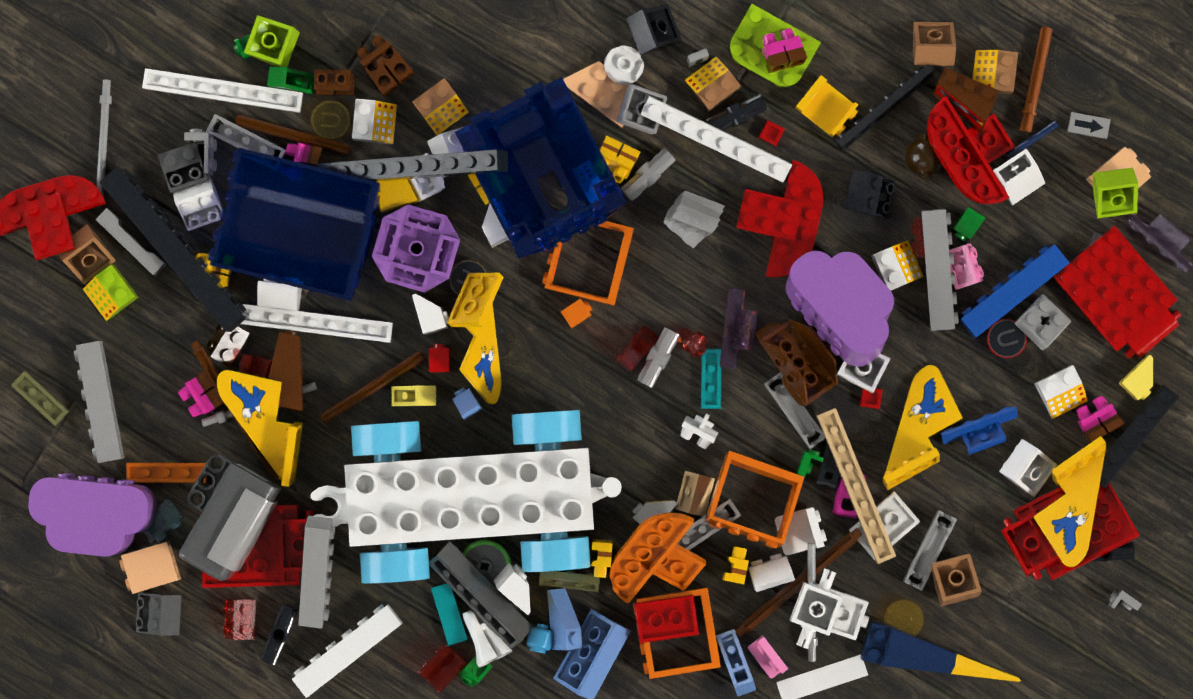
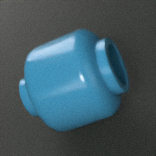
M537 623V627L531 628L526 642L527 646L530 647V651L545 654L546 651L551 649L553 632L548 630V625Z

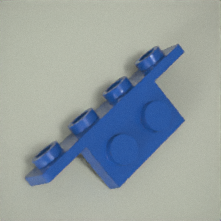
M1016 406L1005 407L1000 412L986 414L978 420L967 421L956 428H947L941 433L942 443L947 444L962 438L969 455L1006 441V436L1000 424L1017 418Z

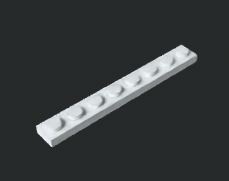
M146 68L142 88L147 90L296 113L301 111L303 98L302 92Z
M648 96L640 113L642 116L781 182H784L792 166L791 163L651 96Z
M243 304L247 309L245 313L249 316L241 323L244 325L391 343L393 323Z

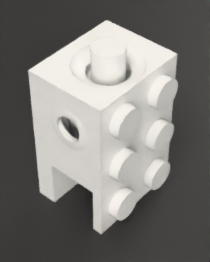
M812 582L810 583V585H813V586L819 585V584H817V583H816V584H815V583H812ZM830 588L832 593L843 597L831 632L856 640L860 627L866 628L869 617L865 615L869 602ZM818 603L811 608L814 611L813 614L821 611Z

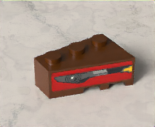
M944 67L933 96L938 100L947 96L955 111L962 115V119L972 123L977 127L976 130L981 133L999 94V90Z

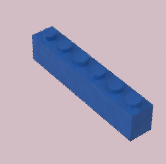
M1055 244L1044 246L1038 251L1040 255L1037 258H1029L1023 263L1025 267L1022 270H1014L1007 276L1009 278L1008 281L1004 284L999 282L992 288L993 293L989 296L984 294L976 301L978 305L973 309L969 306L961 313L963 317L959 320L973 338L978 337L1069 264V261Z

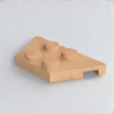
M600 61L561 80V84L622 128L624 126L617 122V118L627 86L630 84L622 85L611 80L605 72L604 64Z

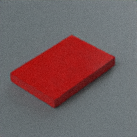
M693 594L634 603L639 643L699 635Z

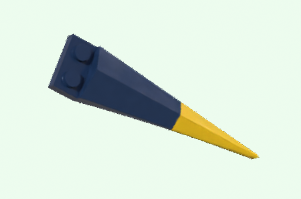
M875 621L870 623L860 656L863 661L887 667L1016 682L1021 681L1017 676L949 651L894 626Z

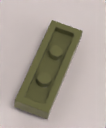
M24 371L11 385L54 426H57L70 412L27 371Z
M573 571L540 572L539 585L593 592H598L600 577H594V574L591 573L576 574Z

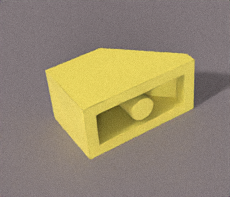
M1146 355L1119 382L1134 400H1139L1140 398L1144 400L1151 393L1149 390L1153 386V357L1151 355Z
M391 386L392 406H436V386Z

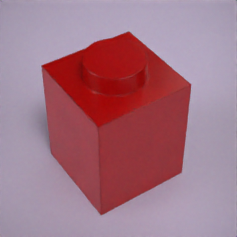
M433 344L434 348H429V372H450V348H445V344Z

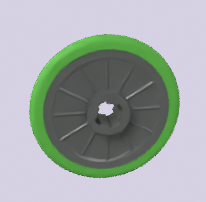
M478 540L468 545L462 552L473 566L497 589L493 580L508 563H511L509 554L504 547L491 540ZM482 562L489 564L488 569L481 567Z

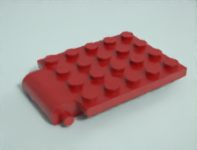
M1115 225L1053 276L1056 282L1115 351L1120 350L1125 344L1130 348L1124 353L1128 359H1131L1134 355L1140 359L1179 326L1177 319L1181 314L1177 310L1171 314L1168 310L1178 299Z
M1111 484L1105 489L1099 486L1089 549L1084 559L1075 567H1067L1062 563L1034 519L1035 515L1066 494L1061 487L1015 509L1014 514L1018 521L1014 524L1010 518L1003 521L1006 528L1002 529L1001 532L1026 577L1033 575L1035 581L1042 578L1040 571L1045 569L1051 581L1140 536Z
M276 505L241 569L235 571L230 579L224 581L217 580L202 571V588L301 585L305 525L308 516H313V510L305 511V518L299 519V505Z

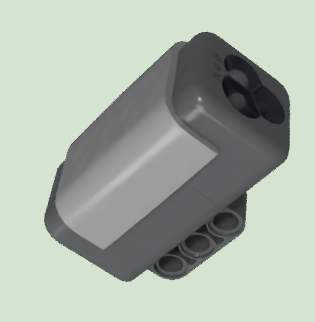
M223 455L211 456L187 497L189 505L202 513L179 551L180 558L217 580L224 581L230 579L235 571L241 569L278 504L276 498L282 488L244 465L234 462ZM216 458H220L223 462L220 469H216L213 465ZM207 475L213 480L212 485L209 487L203 483ZM196 493L202 495L203 500L200 504H196L193 500Z

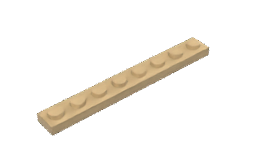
M836 408L816 415L876 563L879 564L896 557Z

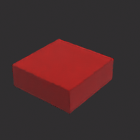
M767 120L758 138L776 147L785 128Z
M862 388L860 406L880 409L883 389L875 388L874 392L871 393Z

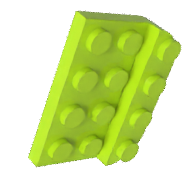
M751 4L732 37L730 54L737 65L743 66L775 84V86L780 88L790 87L801 79L821 42ZM791 28L795 37L799 36L807 55L805 63L768 73L766 58L762 53L764 35L774 33L776 41H781V31Z

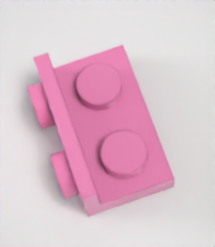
M971 243L949 250V253L953 252L954 264L950 265L951 273L955 272L954 286L956 290L983 281L984 273L981 266L978 265L976 259L977 251L972 247Z
M763 635L748 646V650L771 679L780 672L784 673L788 670L787 666Z

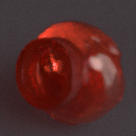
M686 328L679 331L678 334L680 336L677 342H683L682 348L684 351L691 353L692 357H699L706 352L705 345L707 340L702 332L698 331L695 334H691L690 330Z

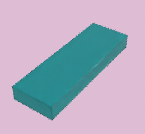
M702 349L701 409H721L722 349Z
M447 583L431 588L448 646L468 640L453 589Z

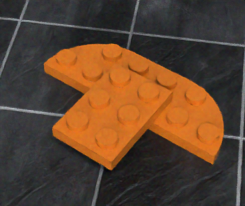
M662 513L646 519L638 526L611 563L610 579L613 590L620 599L629 604L652 574L682 591L689 586L706 565L705 559L677 544L693 525L694 518L681 513Z

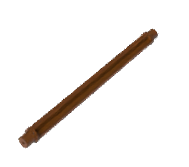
M197 340L190 344L194 351L193 354H195L218 391L217 377L219 372L214 367L204 347H201ZM235 418L236 422L240 426L241 430L245 434L251 446L259 456V459L268 471L267 473L272 476L274 481L278 479L279 476L277 475V473L274 471L272 466L269 464V462L257 448L255 443L252 441V439L240 425L238 420Z
M858 528L845 535L816 560V575L857 542V539L863 535ZM808 568L742 622L735 632L740 637L745 633H749L802 588L803 582L808 583Z

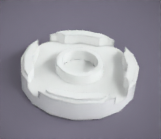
M623 45L610 50L605 58L604 68L608 77L615 83L627 85L639 79L643 73L644 62H642L638 51Z

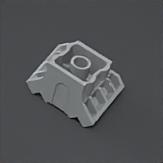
M683 191L668 209L663 223L680 236L686 244L694 248L702 239L712 234L717 228L720 215L723 212L722 209L725 206L696 194Z

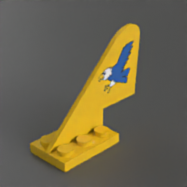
M468 273L447 323L451 327H465L473 335L459 370L486 403L495 404L501 392V373L493 301L503 276L500 273Z
M925 366L915 375L912 381L885 476L883 477V484L887 491L940 462V454L933 447L928 437L963 419L936 366Z
M232 370L222 371L217 377V388L221 399L279 476V480H282L281 486H291L296 478L303 423L294 422L291 424L277 421L282 382Z
M1101 436L1052 470L1053 481L1057 486L1060 485L1066 494L1034 516L1035 521L1058 557L1067 567L1077 566L1084 559L1089 549L1106 452V442Z

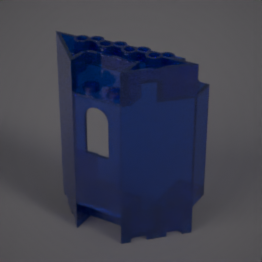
M562 77L545 86L542 81L524 90L526 95L491 114L488 109L470 118L471 124L455 132L464 152L484 150L507 151L508 172L475 175L518 258L539 252L545 253L559 247L557 243H565L571 240L572 235L576 233L583 234L590 229V226L593 225L596 228L598 225L606 222L608 217L627 203ZM554 171L567 196L568 202L566 207L562 210H553L544 197L536 179Z

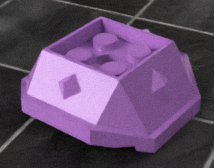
M406 205L383 217L372 257L386 282L425 293L450 278L460 239L447 215ZM416 243L422 245V251L419 254H413L411 251L412 246Z

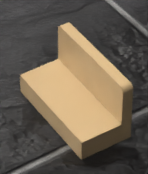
M685 471L677 500L678 504L675 509L698 516L706 515L715 479Z

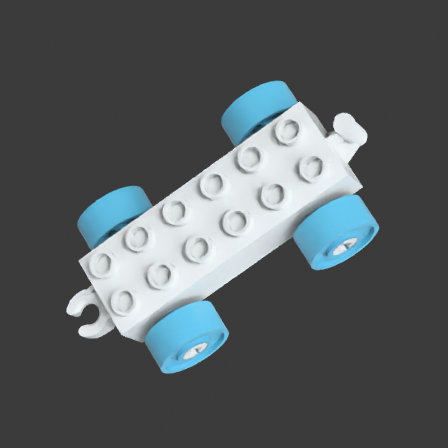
M580 410L512 415L513 444H534V452L401 461V453L421 451L419 421L351 426L353 456L374 455V463L344 465L346 487L339 488L330 485L319 487L311 493V499L314 501H320L326 497L335 499L338 509L334 515L325 516L324 514H317L314 516L331 518L332 527L348 523L350 547L380 544V550L360 552L361 583H389L430 578L428 548H407L408 542L541 533V539L520 541L522 572L591 567L589 537H568L567 531L594 530L592 503L606 496L616 497L621 492L622 486L620 481L614 477L605 478L590 473L588 448L562 450L561 442L582 440Z

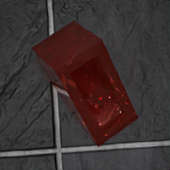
M643 326L615 360L631 372L659 337L646 326Z

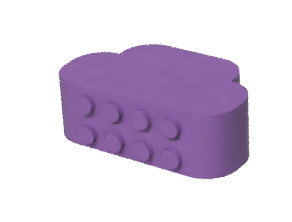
M811 251L797 259L791 267L786 283V293L794 309L801 311L805 321L810 326L813 325L818 336L823 341L826 340L829 343L831 351L836 356L839 355L847 364L865 366L876 359L882 352L889 335L887 320L894 305V297L891 290L859 255L852 252H841L831 258L826 253Z
M63 473L37 481L31 488L28 507L32 518L37 523L46 526V538L54 549L61 552L106 557L126 551L133 542L134 533L143 532L152 526L157 512V500L154 493L146 486L134 484V480L122 479L114 482V478L102 477L94 480L95 476L83 475L75 478V474Z

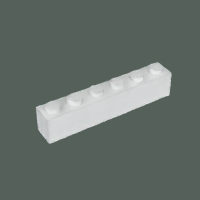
M381 604L373 610L375 615L370 619L364 617L357 623L359 626L357 629L346 631L341 635L343 640L339 643L332 642L325 648L327 650L325 654L321 656L318 653L309 660L312 664L306 668L301 666L294 672L295 677L292 680L306 698L403 623L389 604L385 607Z

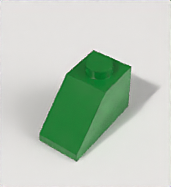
M270 67L267 86L313 94L314 74L287 67Z
M968 207L963 210L951 231L955 232L954 236L959 240L964 241L966 239L969 241L981 226L985 217Z

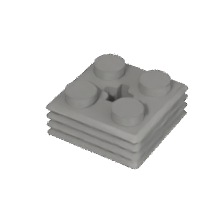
M634 84L628 85L617 122L648 134H656L659 123L642 116L638 108L642 105L644 107L648 96L664 103L667 101V96Z
M1042 294L1017 319L1015 325L1041 350H1044L1071 323V320ZM1042 319L1045 320V325H1041Z

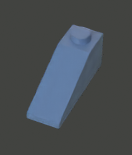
M463 387L454 393L456 397L453 398V401L463 419H467L483 409L470 388L466 390Z
M566 589L547 590L550 630L553 632L552 650L582 648L581 627Z
M735 630L716 635L737 696L755 691L756 687Z

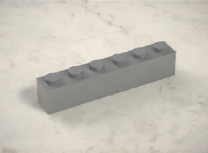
M946 209L921 210L931 331L955 329V324H958V312H954L953 304H957L956 292H952V284H955V272L951 273L950 265L954 264L953 252L949 253V245H952V233L947 232V225H951L950 213H946Z
M103 341L76 345L74 357L75 361L79 362L80 369L77 370L79 381L83 382L84 389H81L83 401L87 403L85 416L87 421L90 420L91 425L88 431L90 440L94 441L95 448H92L93 458L98 463L124 459Z
M308 516L306 521L298 626L322 628L324 621H328L329 609H326V605H329L330 593H327V588L330 589L332 577L328 576V572L332 571L333 560H329V557L333 555L334 544L331 543V539H334L335 527H332L331 518Z

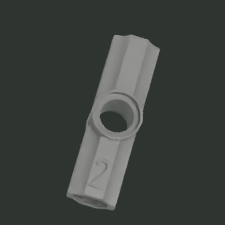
M663 148L650 162L647 161L621 190L633 201L647 187H651L676 160Z
M664 327L656 345H653L646 358L647 362L638 376V381L653 388L659 374L664 370L671 357V352L679 339V334Z

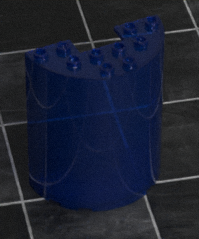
M239 147L238 151H234L232 162L235 163L233 171L230 170L227 182H230L229 187L232 188L231 191H227L225 202H228L227 208L221 214L220 221L223 222V225L219 226V229H215L213 241H215L214 249H210L208 255L210 265L351 301L355 295L354 289L358 288L362 273L359 272V269H363L369 252L377 218L373 213L379 207L380 196L378 192L381 191V184Z

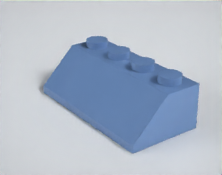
M591 609L581 626L582 648L568 650L553 679L579 696L586 699H594L631 631Z

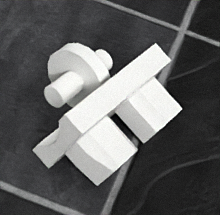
M706 413L704 418L696 415L695 419L686 416L682 424L683 428L680 436L690 440L693 433L700 436L697 445L706 449L711 443H714L718 432L712 429L714 424L708 421L710 415Z

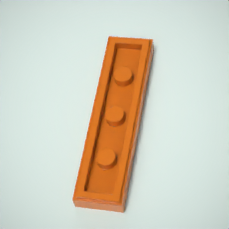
M126 463V480H134V483H195L206 463ZM205 476L203 483H207V476Z

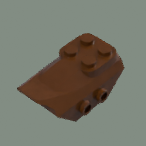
M789 320L784 324L770 322L755 332L760 344L781 372L783 385L799 405L807 406L838 384L836 359L812 327Z

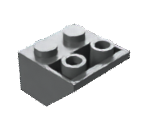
M196 142L158 154L170 193L208 181V175L204 173V159L199 144Z
M138 592L136 632L159 636L179 635L182 595Z

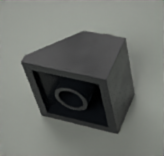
M668 4L643 9L626 18L640 55L651 53L682 41Z

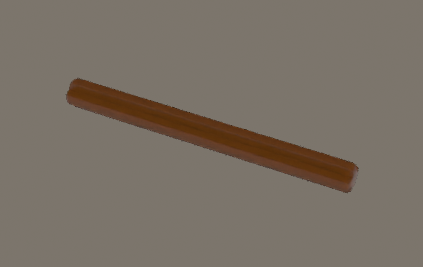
M237 115L235 124L241 127L306 145L321 147L324 150L346 156L351 151V146L243 115Z
M420 352L414 353L320 415L322 421L328 423L421 363L424 360Z

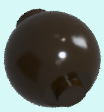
M917 134V140L913 141L906 150V164L911 172L919 175V178L929 179L932 177L931 175L938 173L943 165L931 147L928 134Z

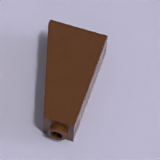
M285 330V333L279 332L268 379L282 382L279 407L304 413L301 338L296 336L297 332Z

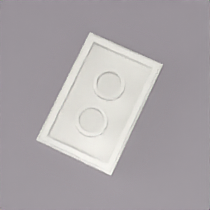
M895 491L876 506L892 546L920 522ZM858 521L849 531L852 532L856 528L859 529L863 535L857 541L875 560L860 521Z

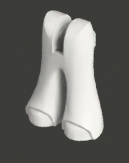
M468 611L463 613L465 624L474 642L478 667L487 665L512 652V649L475 612Z

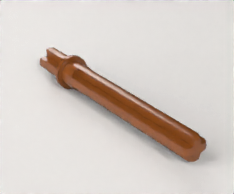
M1041 27L1025 106L1024 110H1021L1023 116L1020 130L1023 132L1031 133L1034 116H1037L1036 107L1053 31L1050 27Z

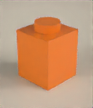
M580 298L562 310L561 314L572 329L592 316L590 311L593 309L587 300L583 302Z

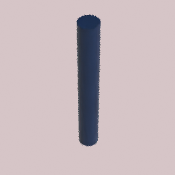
M1055 120L1016 145L1015 148L1005 153L1006 157L1010 160L1058 128L1057 122Z

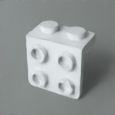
M814 507L793 513L784 545H782L785 555L808 550V543H816V548L825 546L824 541H827L824 529L820 530L818 522H821L819 511H815ZM783 515L775 518L777 531L779 530Z

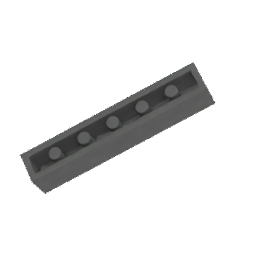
M451 542L443 546L429 561V565L510 649L519 644L530 632L533 626L503 597L499 590Z

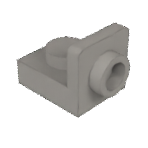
M1121 589L1114 591L1108 599L1110 601L1108 606L1113 609L1120 600H1122L1121 605L1129 611L1132 608L1138 611L1142 605Z

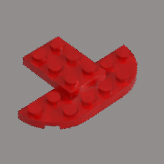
M945 96L934 105L927 121L928 139L935 154L958 190L970 200L988 205L1007 200L1010 197L989 163L1015 148L1013 142L995 113L988 117L981 133L976 130L977 127L975 126L967 130L949 99Z
M792 160L784 198L745 189L736 228L774 237L765 277L789 275L793 263L805 253L813 250L823 208V190L814 172L798 161Z
M73 175L52 178L14 190L0 200V236L27 228L36 260L73 250L75 246L67 216L106 204L105 199L92 182Z

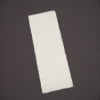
M861 655L776 682L781 698L798 699L867 676L868 673L864 661L861 660Z

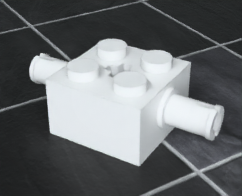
M824 568L820 583L816 586L803 582L790 617L791 622L802 627L796 645L802 647L803 644V648L808 649L812 636L816 631L828 636L830 635L843 600L842 596L834 594L830 590L836 575L835 572H830V570ZM818 603L821 611L813 614L814 611L811 608Z

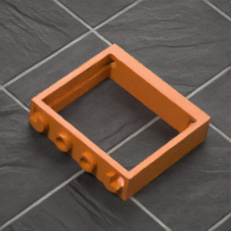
M564 210L563 215L559 214L557 226H560L559 233H555L552 245L555 246L554 253H549L547 264L550 265L548 273H544L542 284H545V289L614 306L634 228ZM569 219L624 233L608 298L552 284Z
M729 451L725 454L705 522H708L709 526L716 529L721 527L728 529V532L733 535L743 534L750 541L758 542L760 540L766 542L765 545L771 548L781 547L784 545L804 477ZM730 464L792 485L777 537L714 516Z
M707 587L636 598L638 603L692 594L693 596L700 595L711 662L654 671L650 642L640 643L641 655H646L647 661L643 663L645 675L649 674V679L721 667Z

